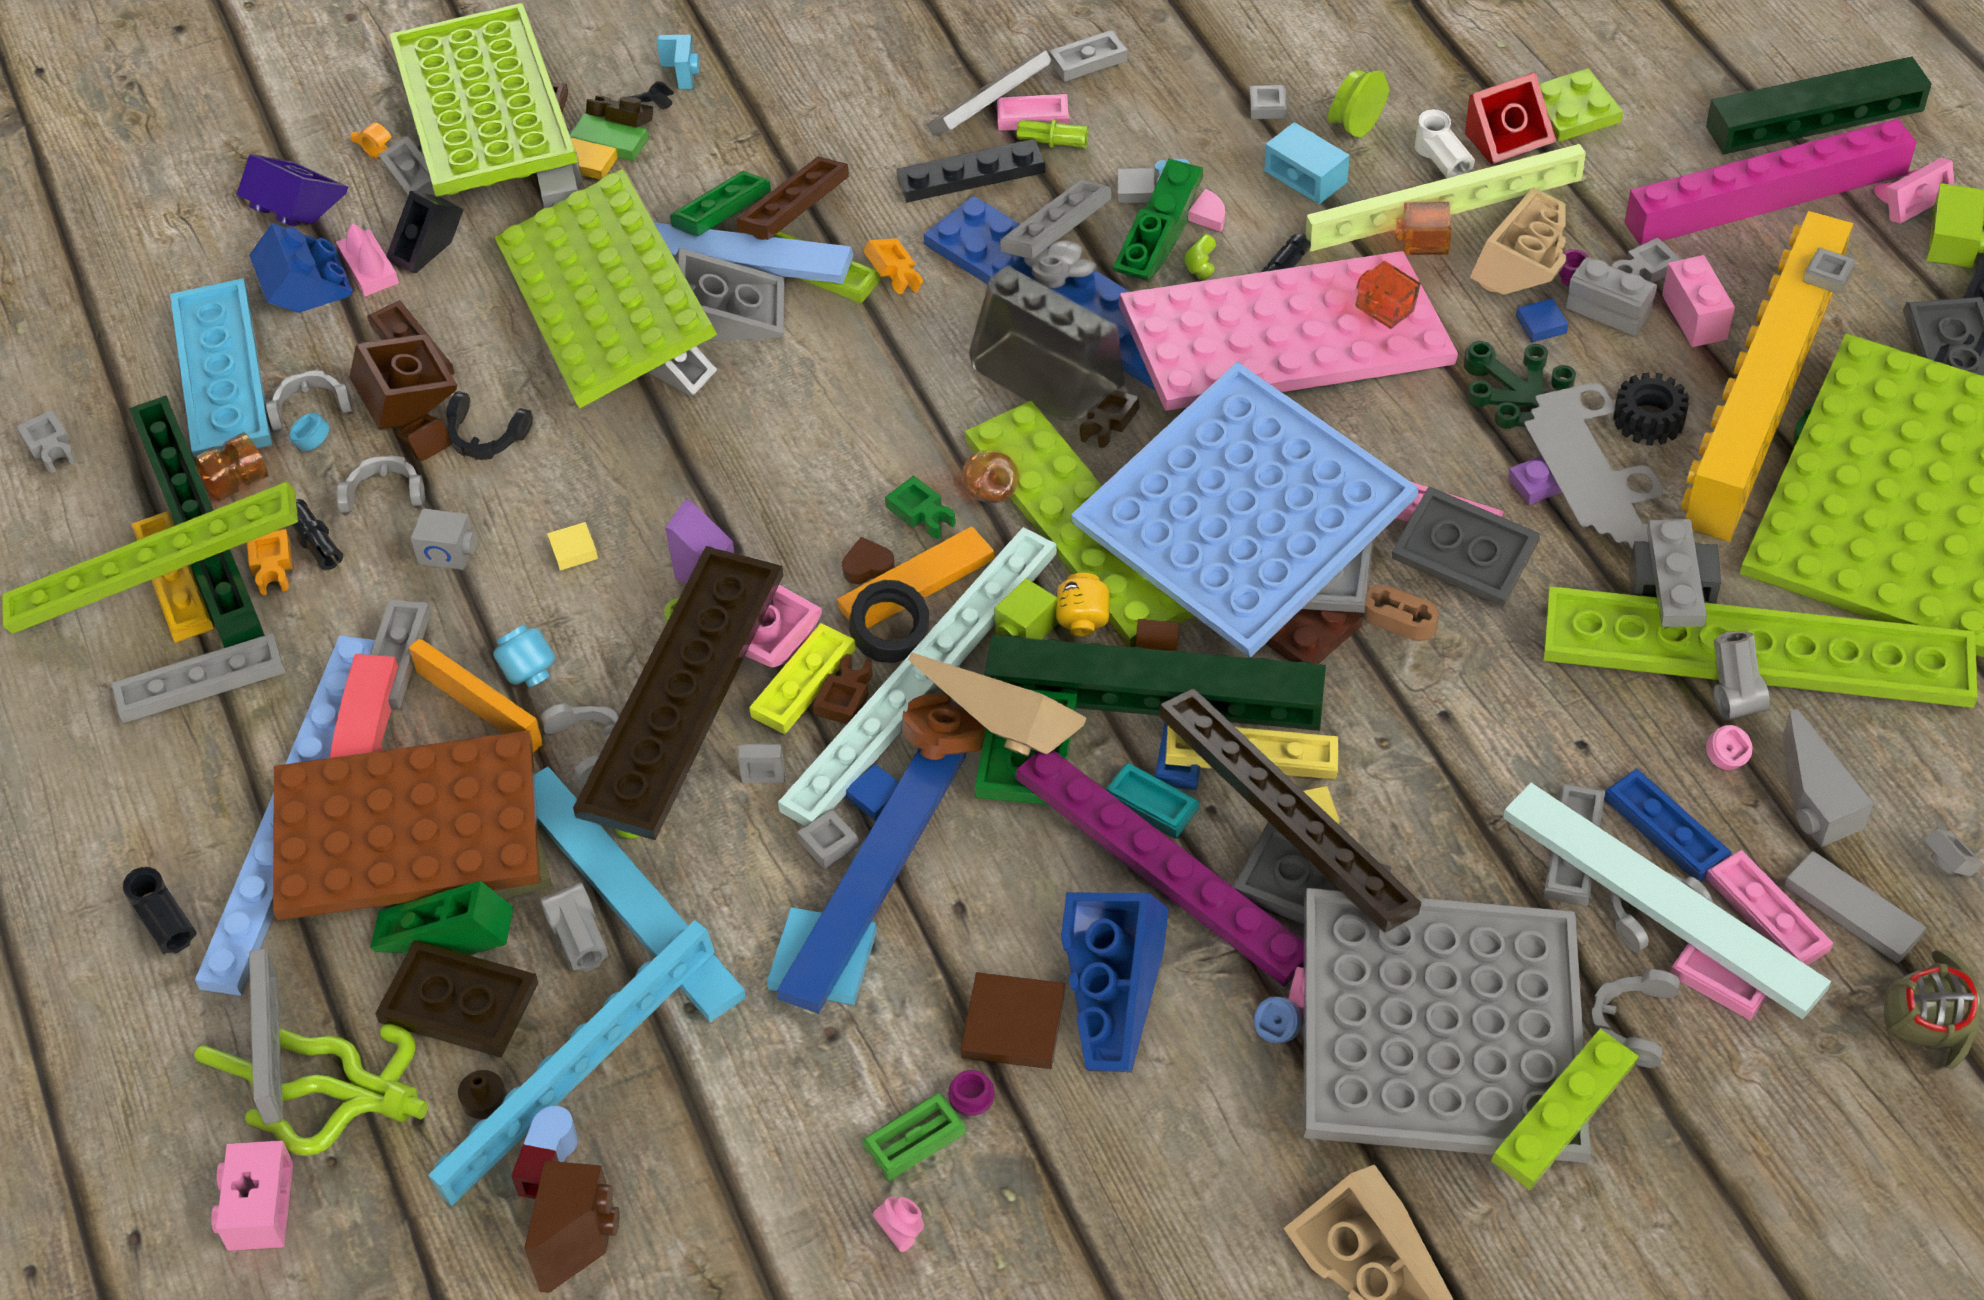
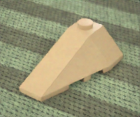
M1532 187L1487 239L1470 278L1479 282L1482 288L1491 292H1498L1502 295L1551 282L1566 262V254H1563V248L1566 244V237H1563V229L1566 225V203Z
M912 652L908 658L915 667L990 732L1006 739L1004 747L1016 753L1028 756L1032 749L1048 754L1083 727L1087 719L1085 716L1043 694Z
M1375 1164L1350 1173L1283 1228L1311 1269L1324 1279L1329 1277L1349 1293L1348 1298L1350 1300H1453L1403 1203Z

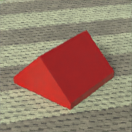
M1535 72L1469 95L1465 135L1490 164H1495L1556 142Z

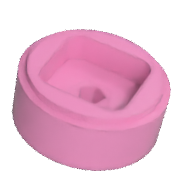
M1725 725L1720 727L1708 737L1706 742V752L1709 759L1715 766L1723 770L1731 771L1747 763L1752 755L1753 748L1749 736L1737 726Z

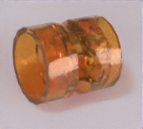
M245 432L225 441L222 450L213 447L194 457V462L200 476L217 501H221L238 492L239 484L241 483L250 486L268 477L266 465L259 451Z

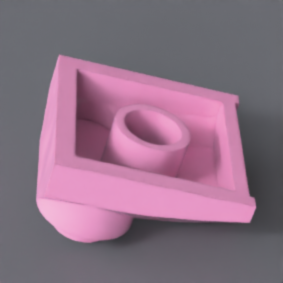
M779 585L745 656L771 668L786 664L812 634L822 614V609Z

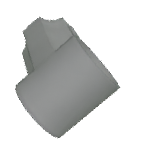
M1730 631L1719 634V637L1714 639L1719 683L1714 686L1713 698L1720 717L1728 721L1766 711L1770 705V696L1764 679L1759 675L1754 634L1748 631Z
M582 882L540 898L553 935L558 934L572 969L587 972L600 967L601 962L609 955L594 921L595 914Z

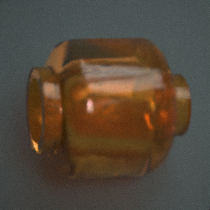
M982 450L974 453L966 461L962 469V481L964 488L972 497L984 502L999 503L1007 500L1015 492L1019 481V473L1016 464L1009 456L1002 452Z

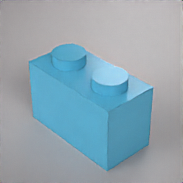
M1294 122L1266 143L1264 171L1317 204H1321L1348 183L1350 155Z

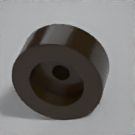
M478 1070L470 1073L461 1081L458 1088V1098L464 1112L475 1119H487L503 1104L507 1096L500 1076L489 1070Z

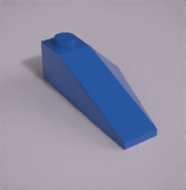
M1066 892L1061 939L1063 950L1068 955L1071 974L1068 975L1071 989L1075 992L1079 1013L1076 1019L1085 1067L1088 1071L1132 1073L1164 953L1169 908L1150 893Z

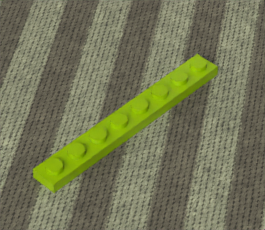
M284 482L3 593V627L12 634L295 524L298 522L295 489L288 482Z

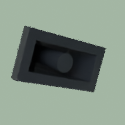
M410 190L388 249L387 259L412 273H417L452 243L464 209L439 196L436 197L432 194Z

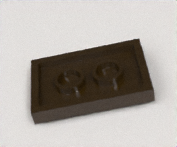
M414 940L375 1014L379 1023L394 1024L413 1033L502 1058L538 985V980L535 973Z

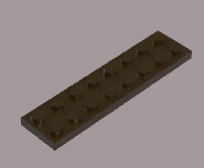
M708 546L705 547L573 807L575 818L656 840L784 576L781 565Z

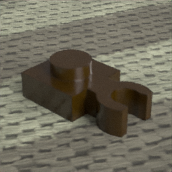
M596 95L595 100L587 99L586 114L605 117L607 121L637 128L652 121L653 107L641 104V100L635 97H621L619 101H615L606 96Z
M1104 387L1086 411L1087 420L1080 426L1081 442L1085 443L1090 436L1097 435L1099 447H1106L1111 439V430L1122 433L1140 409L1139 397Z

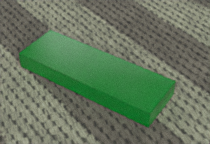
M741 171L670 215L671 226L700 236L770 193V180Z

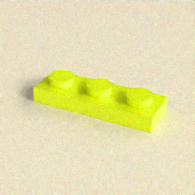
M820 623L749 707L751 718L785 735L818 696L828 674L835 675L840 669L841 659L846 654L852 655L856 650L855 639Z

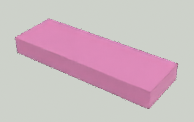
M1743 850L1738 851L1707 871L1705 879L1756 932L1807 966L1831 951L1833 942Z

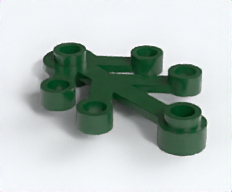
M1473 342L1465 351V370L1474 376L1490 374L1509 390H1495L1486 381H1474L1469 385L1467 399L1469 403L1477 407H1483L1488 404L1498 405L1495 422L1501 428L1526 427L1525 421L1533 420L1534 416L1531 412H1520L1518 406L1539 407L1536 396L1543 394V368L1547 363L1548 350L1540 344H1531L1525 348L1523 363L1527 367V382H1525L1496 359V353L1488 342ZM1567 365L1555 367L1551 377L1552 387L1556 391L1574 387L1575 370Z

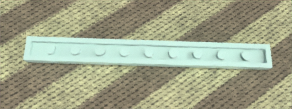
M1023 527L916 646L912 653L958 667L995 625L994 607L1025 578L1032 582L1057 554L1056 543ZM910 654L778 801L779 812L803 826H807L829 810H833L846 795V789L871 767L899 735L903 711L906 712L908 710V703L916 697L933 694L940 688L908 660Z

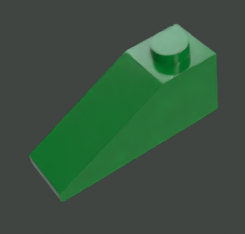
M478 881L380 910L370 948L375 952L408 953L413 941L416 940L467 955L483 952L506 945L514 907L482 881Z

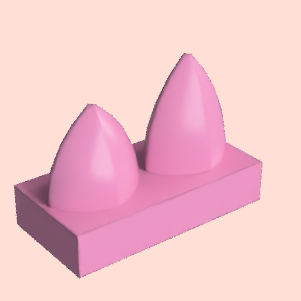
M1941 157L1921 169L1908 172L1906 177L1895 183L1876 185L1874 193L1882 202L1888 205L1890 221L1901 224L1934 206L1940 183L1954 185L1953 162Z
M351 224L346 238L336 241L340 256L364 296L398 284L397 274L371 230L363 231L359 226Z

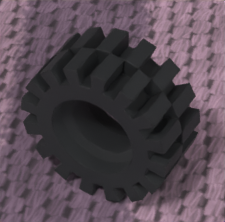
M1647 372L1642 373L1641 379L1637 375H1633L1630 377L1629 382L1625 380L1621 384V389L1617 393L1613 420H1616L1615 426L1617 430L1623 428L1622 435L1627 438L1632 434L1634 435L1633 442L1639 444L1642 438L1647 439L1646 445L1653 446L1656 439H1658L1660 445L1667 443V438L1673 441L1677 438L1678 433H1682L1689 406L1688 393H1684L1685 388L1682 384L1674 387L1675 379L1672 377L1664 381L1662 380L1663 374L1656 373L1655 378H1650V374ZM1651 405L1662 409L1663 412H1647L1639 408V406Z

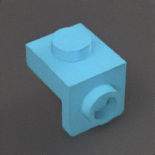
M691 34L659 35L657 37V48L660 65L663 67L675 66L678 89H692L694 75L700 73L699 54L694 53Z

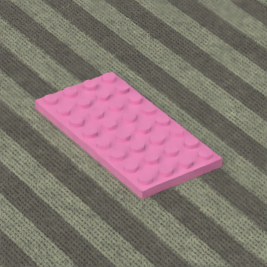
M1404 251L1120 293L1118 305L1165 411L1187 408L1236 362L1245 366L1280 392H1288L1455 365L1458 356L1457 350Z

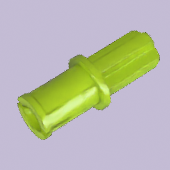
M1053 119L1052 123L1021 120L1018 122L1016 134L1019 140L1035 139L1036 142L1049 143L1050 148L1059 145L1086 149L1089 126L1058 123L1056 119Z

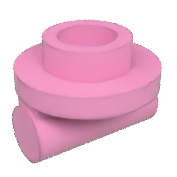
M888 1197L873 1212L875 1220L900 1252L908 1250L914 1244L915 1237L924 1229L920 1208L908 1198Z

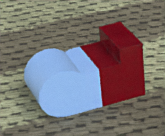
M548 1106L541 1109L533 1118L511 1175L518 1196L536 1199L544 1161L565 1162L566 1157L573 1153L577 1147V1132L571 1114L566 1108Z

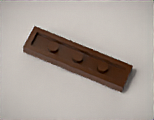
M817 156L736 218L738 232L752 235L756 239L769 240L849 177L848 164Z

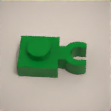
M914 475L885 496L887 509L912 528L921 522L924 523L926 532L933 538L938 539L941 537L938 522H946L952 528L956 525L954 511L947 506H942L941 496Z

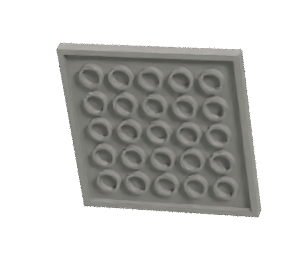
M1306 888L1304 896V1138L1493 1155L1584 1048L1575 911L1417 898L1422 902L1419 915L1384 933L1341 891ZM1589 1121L1556 1160L1587 1163L1591 1155Z

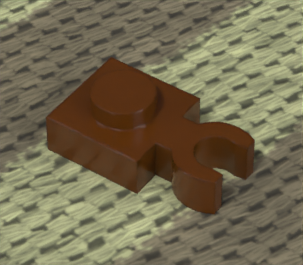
M846 654L840 662L841 676L828 674L813 704L814 715L848 724L863 707L869 695L867 683L873 676L872 661L866 660L861 669L852 670V655Z

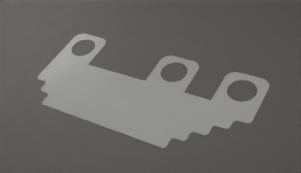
M1589 383L1537 395L1536 400L1539 407L1532 408L1531 410L1534 419L1525 421L1524 424L1580 526L1592 525L1598 534L1610 533L1615 542L1626 541L1632 550L1634 541L1648 542V524L1643 525L1632 503L1658 498L1663 494V488L1652 469L1648 466L1639 465L1612 471L1584 421L1585 419L1614 412L1615 405L1604 386L1599 383ZM1585 391L1598 392L1604 398L1605 404L1599 410H1590L1581 404L1580 395ZM1631 474H1643L1651 480L1652 489L1648 493H1636L1629 488L1627 478Z

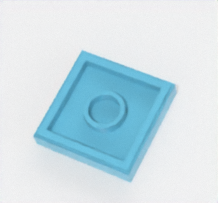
M790 908L767 979L768 990L777 991L820 918L821 912ZM871 922L829 995L828 1001L855 1005L876 937V922Z

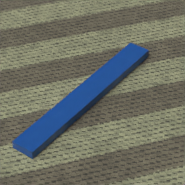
M921 748L918 749L778 987V1000L817 1014L820 1013L966 758V752L946 754L942 759L932 760L923 757L920 753Z

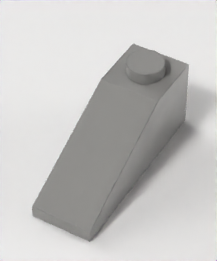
M1798 709L1790 711L1783 733V743L1795 815L1801 829L1806 834H1811L1822 848L1865 829L1874 803Z

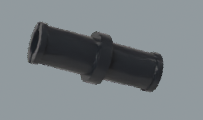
M296 499L298 522L292 524L297 532L298 542L303 548L310 550L323 570L335 568L338 565L331 558V555L341 563L343 553L328 536L329 529L326 524L316 519L304 500Z

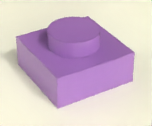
M1542 456L1509 468V481L1528 505L1562 493Z

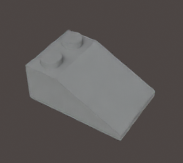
M678 249L674 259L717 333L716 336L707 341L782 337L784 327V277L686 249Z

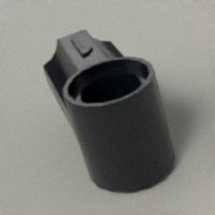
M139 867L132 870L123 881L122 888L135 916L141 920L163 954L171 952L176 954L190 946L191 940L197 935L196 930L166 887L161 874L151 867ZM150 892H153V893H151L150 895H148V896H146V897H143L145 894H148V893H150Z

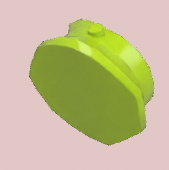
M1364 70L1351 72L1338 88L1327 114V121L1333 125L1337 123L1342 124L1346 132L1357 138H1362L1376 124L1390 92L1384 72L1382 70H1375L1369 73Z

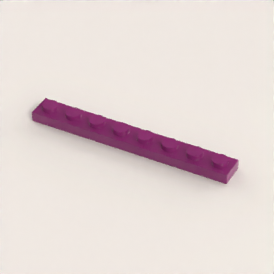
M1052 750L1050 753L1044 754L1037 751L1017 769V781L1282 986H1285L1294 977L1297 967H1304L1303 940L1057 752Z

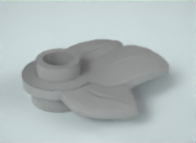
M1068 240L1053 243L1049 249H1045L1034 259L1024 258V262L1032 267L1035 282L1045 288L1061 287L1065 284L1067 277H1084L1091 274L1097 267L1096 263L1081 259V245Z

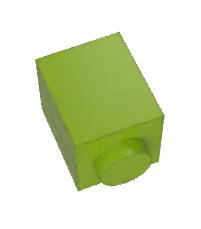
M1025 578L994 607L996 634L998 636L1012 635L1020 638L1042 640L1059 624L1056 620L1058 598Z

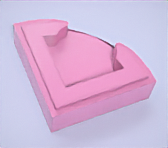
M1205 189L1188 211V221L1221 232L1225 224V207L1222 200L1213 192Z

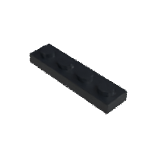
M1032 139L897 168V180L905 201L908 203L1045 173V162L1036 140Z

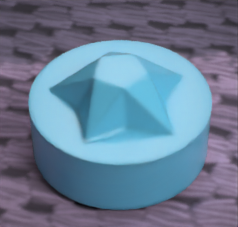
M318 413L305 414L293 424L289 434L290 441L299 450L310 451L325 440L329 432V424Z

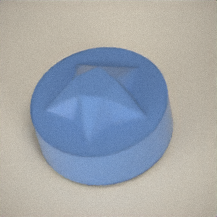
M1271 997L1262 1001L1257 1007L1254 1014V1026L1259 1036L1271 1043H1286L1293 1040L1299 1034L1302 1027V1014L1299 1007L1292 1000L1283 997Z

